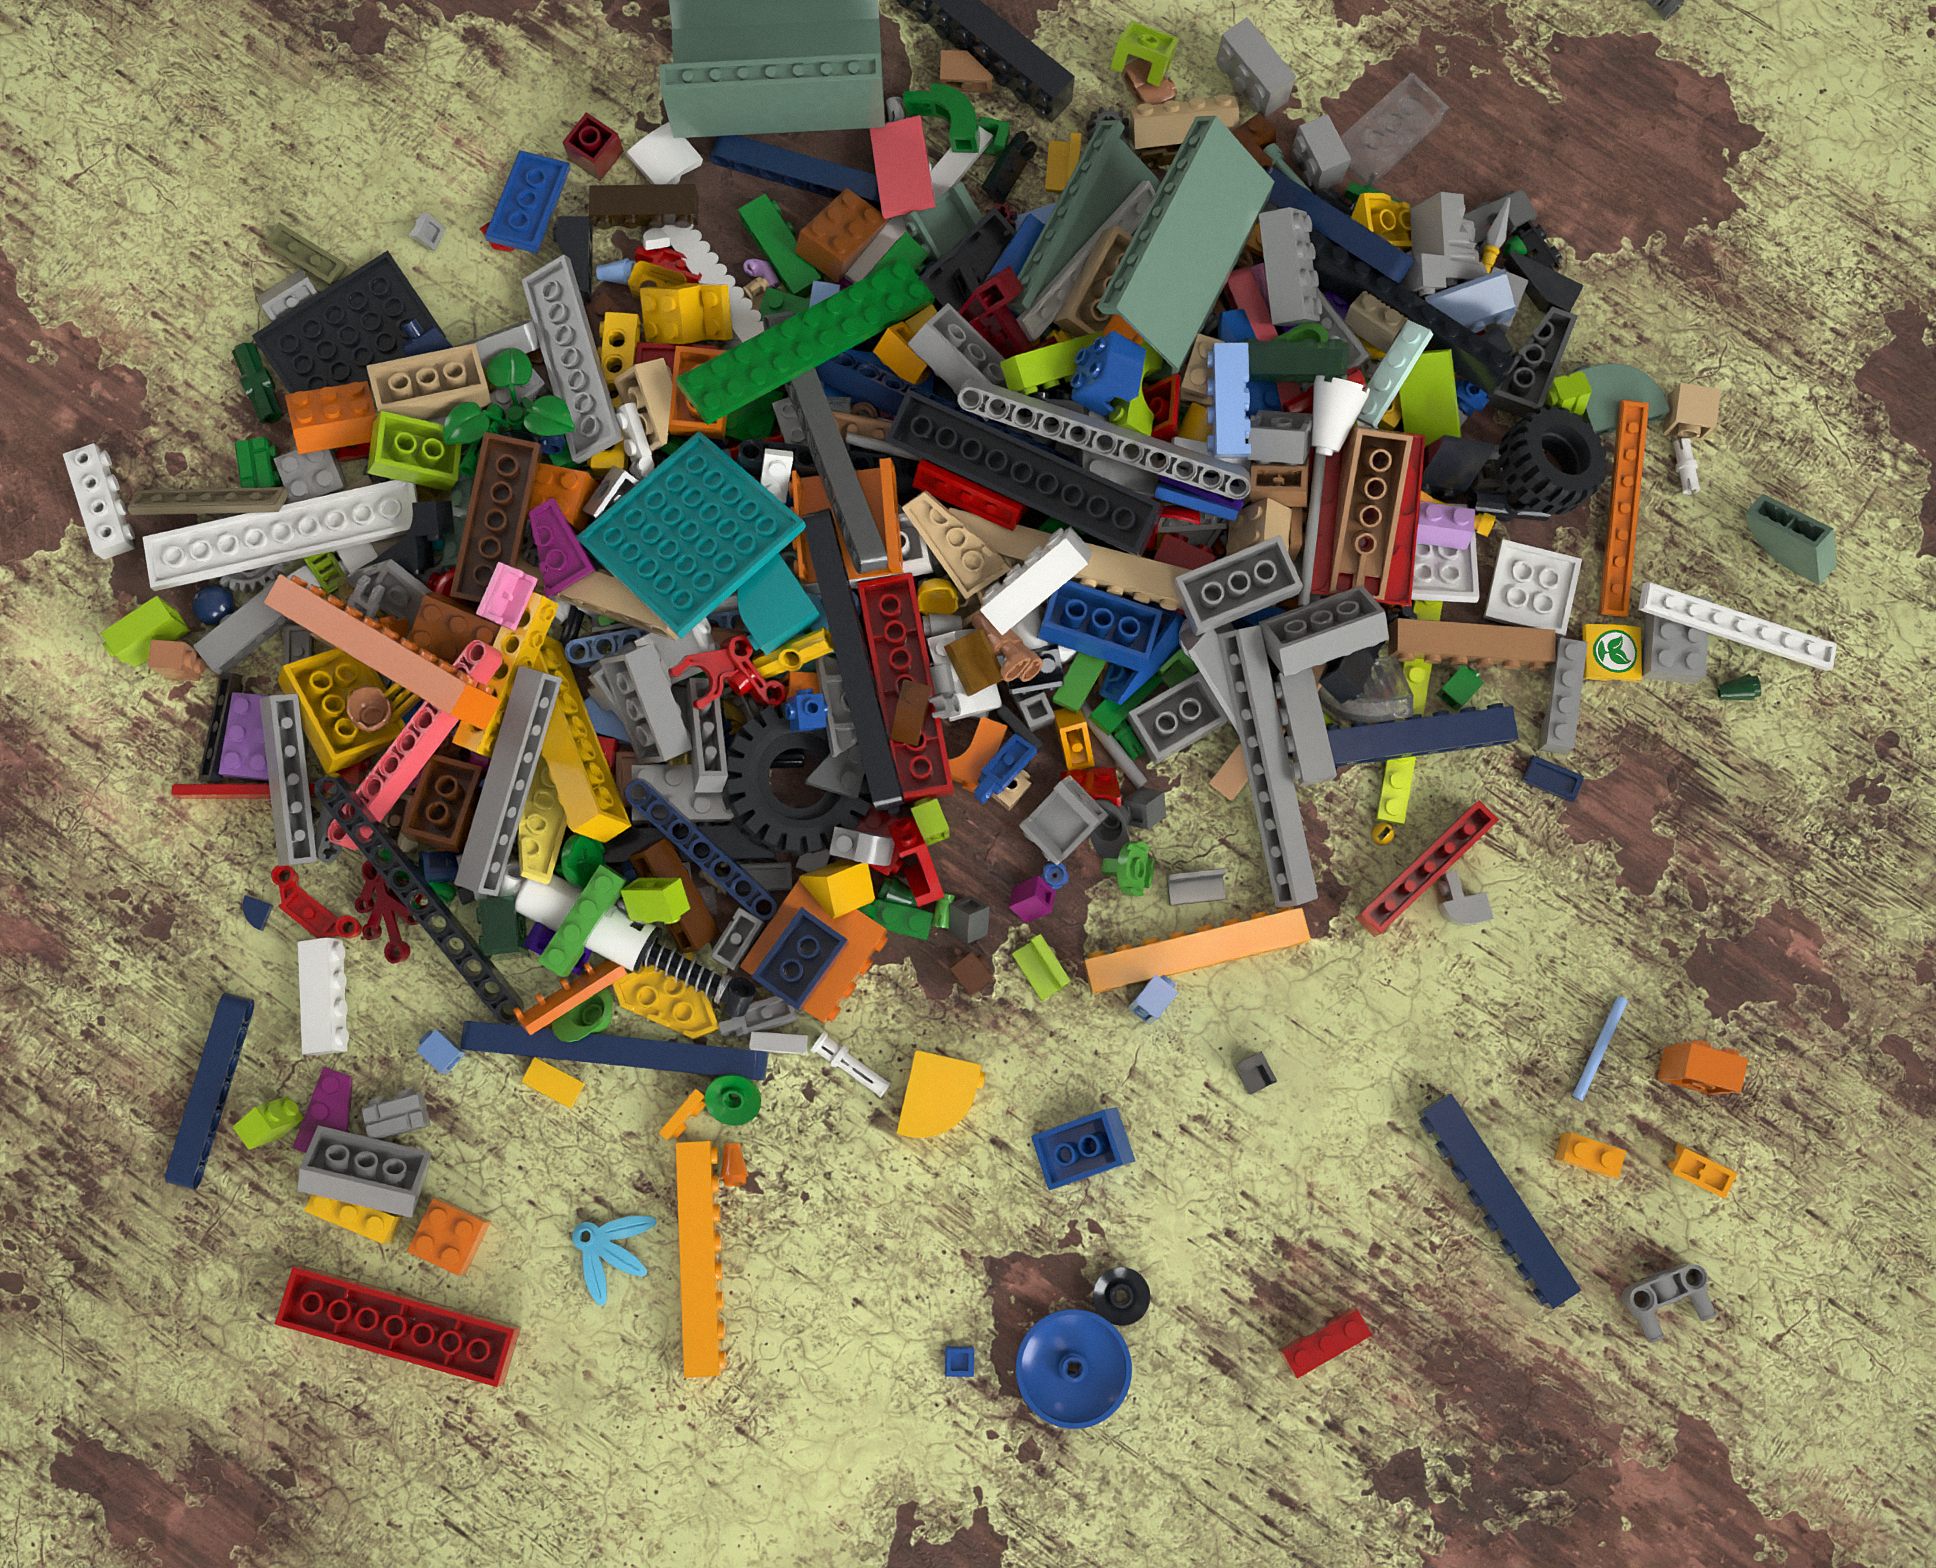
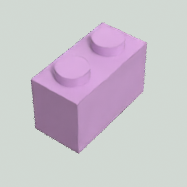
M1420 501L1416 543L1467 550L1474 532L1475 509Z

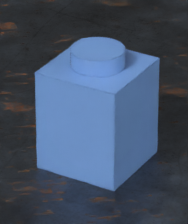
M437 1029L433 1032L431 1030L428 1031L420 1039V1047L416 1050L442 1074H448L466 1054L443 1031Z

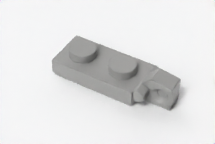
M773 996L750 1004L744 1016H731L732 1019L720 1022L718 1026L723 1038L736 1034L738 1038L751 1036L753 1031L764 1032L799 1019L796 1010L778 996Z

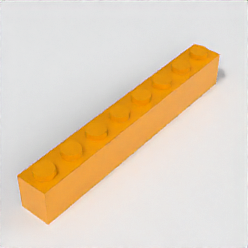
M1294 906L1281 907L1277 909V914L1269 916L1264 911L1250 915L1251 920L1240 922V918L1224 921L1223 927L1215 929L1210 924L1196 928L1197 933L1186 935V931L1169 935L1170 940L1159 942L1158 937L1144 940L1141 947L1132 948V944L1115 948L1116 953L1105 955L1104 950L1088 954L1089 959L1084 960L1083 964L1091 995L1147 982L1155 975L1159 977L1165 975L1168 977L1307 943L1311 939L1303 909H1294Z
M713 1141L676 1143L684 1378L719 1376L722 1374V1369L726 1368L727 1365L726 1351H721V1339H725V1321H720L719 1310L724 1309V1293L719 1292L718 1280H723V1264L718 1262L717 1251L722 1250L721 1233L716 1232V1222L721 1221L720 1204H715V1193L720 1191L719 1175H714V1164H718L719 1154L718 1147H713Z

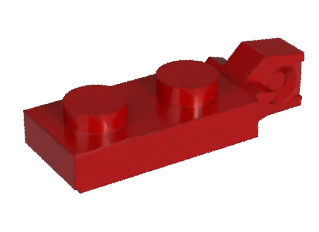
M640 245L635 252L636 263L644 261L681 273L685 276L687 283H699L698 281L701 280L702 274L700 272L698 275L691 273L686 266V262L681 259H687L683 253L665 247L645 250Z

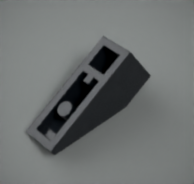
M557 216V226H553V241L558 244L562 255L570 258L577 284L586 302H592L593 225L590 217Z
M1511 250L1503 264L1509 273L1529 280L1524 292L1538 310L1545 313V315L1552 306L1570 312L1584 286L1514 250Z

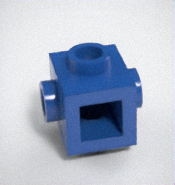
M1459 378L1456 381L1458 408L1462 410L1464 415L1467 414L1469 417H1471L1475 410L1481 412L1490 400L1486 397L1487 393L1466 379Z
M813 689L796 691L795 696L787 698L788 703L785 705V715L790 720L791 732L819 730L826 727L825 717L828 714V705L823 699V693L813 694Z

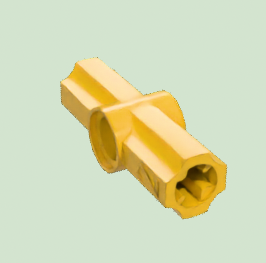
M822 627L804 636H795L767 656L764 653L754 656L752 659L753 665L764 680L785 671H797L801 668L802 664L835 650L830 629Z

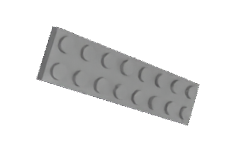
M562 255L522 279V284L554 396L561 398L566 403L575 425V430L565 433L572 461L580 464L623 440L615 416L616 414L571 260L566 255Z

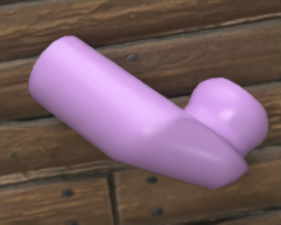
M748 259L745 261L743 269L747 274L754 277H764L770 285L769 288L772 289L777 288L781 284L769 262L758 259Z

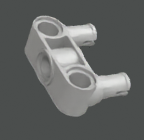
M1683 1263L1651 1274L1645 1279L1627 1286L1621 1296L1624 1306L1629 1309L1635 1319L1639 1320L1648 1343L1665 1338L1654 1314L1656 1308L1679 1301L1685 1296L1691 1298L1700 1321L1709 1320L1717 1316L1706 1292L1709 1290L1707 1287V1272L1703 1267L1696 1264ZM1690 1269L1695 1273V1280L1692 1284H1688L1686 1281V1273ZM1640 1291L1643 1294V1302L1641 1305L1636 1306L1633 1298L1635 1293Z

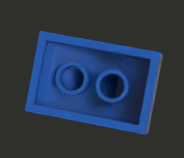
M1117 1107L1101 1110L1031 1136L1048 1190H1053L1136 1162Z

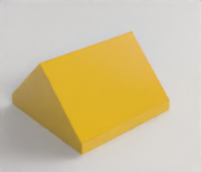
M841 859L803 874L799 878L800 882L832 919L872 903L875 899L868 863Z

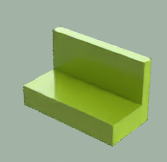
M1041 934L1012 953L1013 958L1041 1001L1070 984L1071 980Z

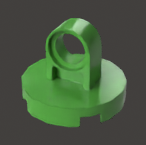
M1127 842L1121 849L1118 859L1104 858L1102 860L1101 873L1116 876L1118 885L1126 896H1143L1144 888H1150L1154 875V860L1148 858L1147 853L1148 850H1151L1145 842Z

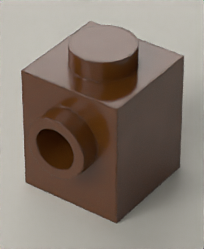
M963 952L951 962L953 967L950 969V972L970 997L993 981V977L987 971L990 965L981 954L976 957L973 952L968 955Z

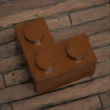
M1257 113L1231 133L1258 164L1266 170L1268 165L1272 167V158L1263 150L1272 143L1276 144V128L1261 114Z

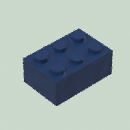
M801 907L751 977L794 1009L801 1012L849 945V941Z

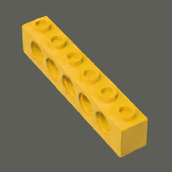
M605 312V321L600 322L599 334L600 338H603L602 347H598L597 353L609 393L611 391H618L614 378L636 363L637 342H640L641 322L638 314ZM616 340L625 341L620 347L612 346ZM613 366H622V369L619 372H610V369ZM620 395L611 399L614 410L623 405ZM624 438L616 443L611 450H603L587 459V465L591 467L595 476H606L613 465L626 472L628 471L629 456L624 449Z
M532 592L516 630L514 631L501 625L493 647L501 652L502 663L486 685L494 689L492 695L502 701L485 731L461 720L452 743L492 758L518 667L520 665L533 669L540 648L559 606L558 603Z

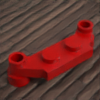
M277 865L274 867L271 878L279 886L281 904L278 907L317 939L327 937L351 939L361 934L362 926L356 918L349 915L338 918L302 889L298 882L299 875L293 867L289 865ZM290 874L289 879L285 881L286 875ZM353 924V930L348 932L349 926Z

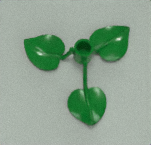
M508 348L495 356L487 367V377L495 387L504 388L509 386L514 406L508 409L506 420L487 410L481 412L479 405L475 402H465L457 405L448 414L443 427V439L446 445L478 442L483 439L484 431L488 432L490 429V422L487 417L501 423L504 428L510 427L512 431L522 430L539 436L569 433L575 430V425L568 406L557 396L548 395L537 399L533 404V409L525 410L523 407H520L514 385L522 386L529 382L532 376V365L522 350Z

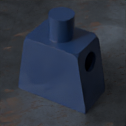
M416 318L407 321L401 326L410 338L401 344L406 357L453 347L433 325L423 330Z

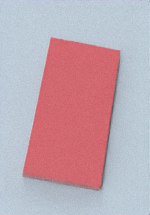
M921 116L886 123L885 127L869 128L884 219L908 214L914 210L917 212L936 207Z

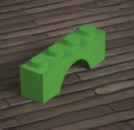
M600 865L537 962L560 977L569 976L584 953L585 945L603 916L616 904L621 896L620 890L627 886L630 880L607 865Z

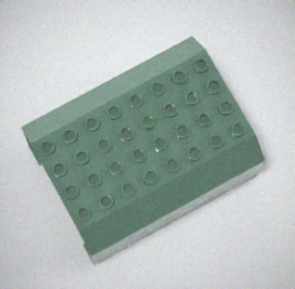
M669 0L673 64H660V90L674 138L885 127L878 0Z
M1217 116L1195 117L1162 182L1119 138L1125 128L1119 120L1100 121L1017 277L1024 289L1006 305L1017 316H1020L1024 310H1029L1034 299L1142 181H1150L1156 194L1140 225L1131 234L1133 238L1097 308L1103 314H1119L1163 357L1162 369L1144 377L1143 381L1159 382L1174 374L1179 375L1192 351L1197 335L1204 328L1205 322L1215 306L1224 285L1227 283L1247 240L1251 236L1259 219V213L1263 212L1274 184L1272 178ZM1048 326L1040 337L1045 340L1054 329ZM1059 326L1055 330L1060 331L1062 328Z

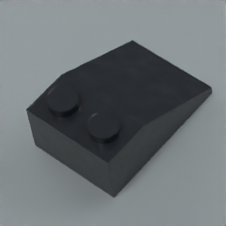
M1443 435L1424 449L1421 490L1428 495L1439 496L1441 500L1456 499L1457 496L1468 490L1493 452L1495 444Z

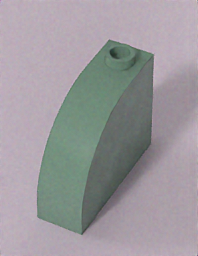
M1611 363L1594 367L1583 365L1573 370V373L1579 371L1585 373L1591 386L1592 392L1582 420L1585 423L1589 422L1593 426V432L1595 434L1598 433L1599 436L1617 431L1619 402L1621 400L1649 403L1647 424L1663 420L1670 412L1668 402L1661 388L1650 376L1637 368Z
M1762 494L1746 512L1747 524L1757 542L1768 554L1789 570L1820 585L1836 568L1834 528L1765 494Z

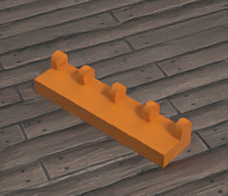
M606 959L594 968L587 962L583 965L586 973L569 984L563 977L559 980L562 986L561 989L545 999L538 993L534 996L538 1002L536 1005L523 1013L516 1007L513 1009V1012L521 1026L529 1035H532L626 975L627 972L624 967L609 959Z

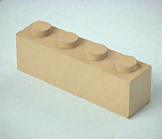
M1222 94L1216 98L1204 99L1196 97L1190 99V101L1177 102L1170 100L1164 102V104L1151 105L1144 103L1137 107H1131V139L1134 148L1181 144L1197 116H1217L1228 130L1233 132L1239 127V106L1234 96Z

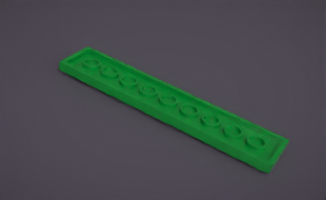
M902 258L678 376L676 384L704 422L709 425L934 303L935 296L923 281L919 280V276L908 262Z

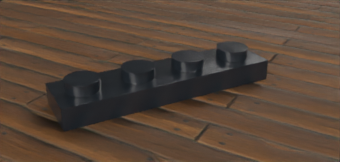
M236 673L220 674L198 781L220 783L221 778H223V775L218 773L232 692L242 693L243 684L241 682L243 675Z

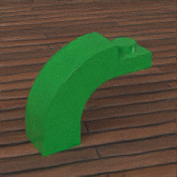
M931 83L930 91H904L903 102L907 116L939 117L948 121L951 124L949 139L952 152L979 153L980 131L975 110L970 100L962 92L940 83Z

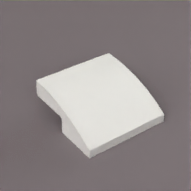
M669 122L642 138L626 153L627 157L652 185L677 184L680 181L681 175L701 166L703 158L685 138L673 137Z

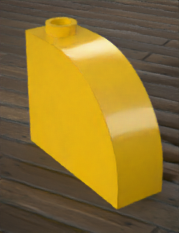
M916 1050L896 1134L913 1138H929L943 1134L955 1127L971 1108L977 1088L983 1089L986 1072L981 1071L982 1065Z

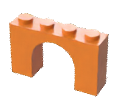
M981 716L974 738L967 751L959 757L948 759L952 780L963 784V789L974 793V790L980 784L978 782V778L981 775L980 771L1000 750L1007 732V726Z

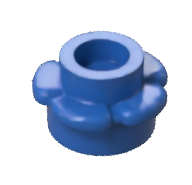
M1051 862L1044 866L1041 878L1053 889H1059L1061 885L1067 883L1069 875L1066 873V867L1062 863L1056 865ZM1056 873L1058 875L1057 878H1053L1052 874Z

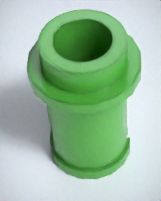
M944 894L945 897L935 900L937 902L931 925L949 929L950 903L955 901L953 895Z

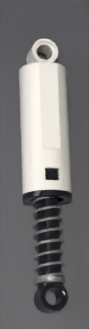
M511 861L507 863L498 895L508 901H515L514 907L518 913L542 923L547 928L557 932L584 889L573 887L566 879L554 873L548 885L520 876V863ZM616 905L611 907L603 916L585 945L586 948L636 974H640L645 967L652 964L655 966V972L663 970L665 971V977L673 975L675 976V982L685 981L686 988L692 985L695 987L696 993L702 990L705 992L706 998L711 995L714 996V1002L720 1003L723 1011L733 1017H741L747 1013L756 992L754 984L743 977L732 978V976H726V973L720 976L715 973L716 968L710 971L705 968L706 963L700 966L695 963L696 958H693L691 961L685 958L686 953H683L682 956L675 953V947L672 951L665 948L666 942L662 945L658 944L663 929L651 923L645 924L643 921H630L628 912Z

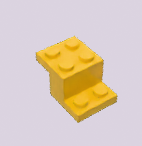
M686 283L671 287L640 288L645 341L647 343L688 344L706 339H733L728 284Z

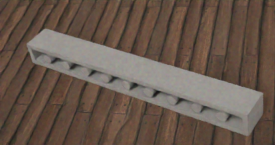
M1260 625L1221 633L1218 634L1275 906L1276 908L1298 906L1317 899L1318 895Z

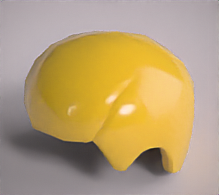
M931 578L924 581L917 589V601L919 611L926 616H928V613L952 615L957 611L958 593L951 581L944 578Z

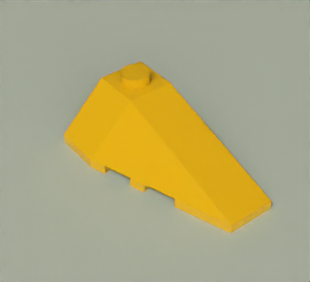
M1384 193L1360 194L1351 218L1402 251H1412L1410 204L1393 201L1391 196Z

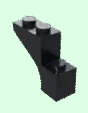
M452 500L413 502V517L409 531L403 538L374 559L372 565L392 559L411 575L424 574V569L435 568L432 541L444 540L443 534H455Z

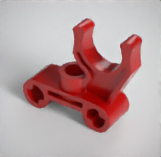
M734 636L725 639L721 644L720 650L684 656L680 662L668 669L671 677H679L689 666L699 667L706 673L709 683L707 692L703 697L693 701V707L697 710L704 709L711 701L720 697L723 690L724 677L736 694L743 696L746 692H749L753 699L761 706L779 705L786 696V690L780 682L765 681L749 660L753 652V646L745 636ZM735 642L739 645V648L737 649V652L739 654L738 656L733 651L736 649V645L734 644ZM767 689L772 690V698H767Z

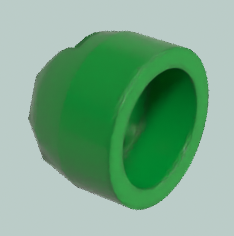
M1518 236L1508 240L1504 246V254L1507 257L1511 250L1522 255L1527 254V249Z

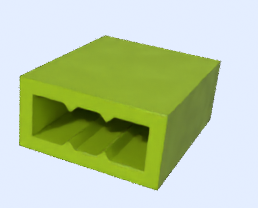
M155 596L100 632L105 640L102 643L105 650L112 657L116 655L122 663L127 662L136 667L149 659L151 640L176 641L191 630L177 609L159 596Z

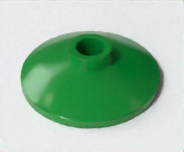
M726 1074L719 1076L709 1084L705 1093V1104L708 1112L717 1121L726 1125L738 1126L752 1121L759 1113L762 1100L759 1089L751 1080L741 1075ZM730 1093L737 1094L739 1097H733Z

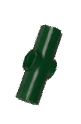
M244 342L236 345L235 349L232 350V354L241 373L240 382L245 393L252 400L260 422L262 424H272L279 421L284 414L274 392L276 389L274 381L267 368L264 367L258 349L253 342Z

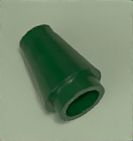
M1746 674L1723 684H1718L1717 694L1719 700H1754L1755 697H1760L1761 685L1758 676Z
M885 876L877 897L882 898L883 902L915 908L917 903L910 887L894 876L892 878Z

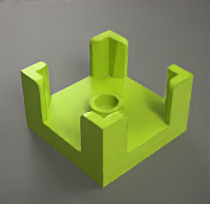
M1130 21L1118 39L1110 69L1122 72L1127 56L1131 54L1152 62L1147 82L1159 86L1165 70L1168 71L1171 67L1180 38Z

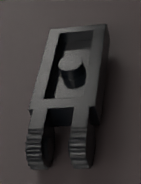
M1024 130L1018 131L1009 145H1006L981 186L994 203L1003 204L1027 165V161L1032 159L1035 152H1037V145L1034 142L1029 141L1026 143L1029 135Z

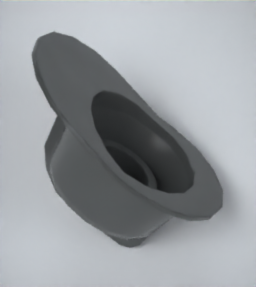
M1095 800L1108 816L1090 834L1092 844L1101 857L1118 859L1121 849L1130 841L1127 829L1130 822L1129 813L1122 804L1121 807H1116L1112 804V800Z

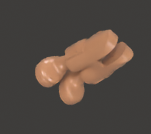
M977 613L972 617L973 627L975 630L981 628L984 630L995 655L1000 656L1003 653L1006 657V661L1000 670V674L1005 681L1009 682L1019 677L1021 681L1026 682L1038 674L1043 665L1041 658L1023 644V640L1014 631L1009 629L1001 635L983 613Z

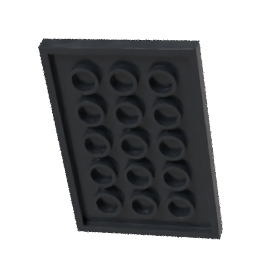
M388 250L252 335L290 394L368 381V385L371 386L367 365L406 358L401 344L410 338L401 326L413 318H416L423 330L433 325L446 338L444 332Z

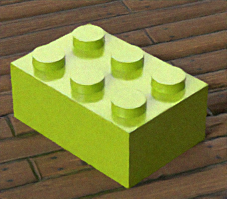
M380 411L373 422L367 473L450 491L458 481L462 444H445L443 439L444 425Z

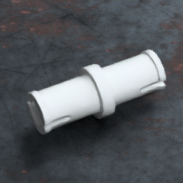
M1682 438V444L1679 442V439L1673 442L1677 459L1675 468L1676 472L1680 474L1683 494L1690 495L1692 494L1691 489L1694 490V493L1701 490L1696 473L1698 463L1693 458L1691 440L1689 438Z

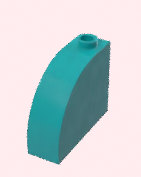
M779 553L738 588L737 601L739 613L751 633L747 636V639L756 651L761 648L766 656L822 619Z

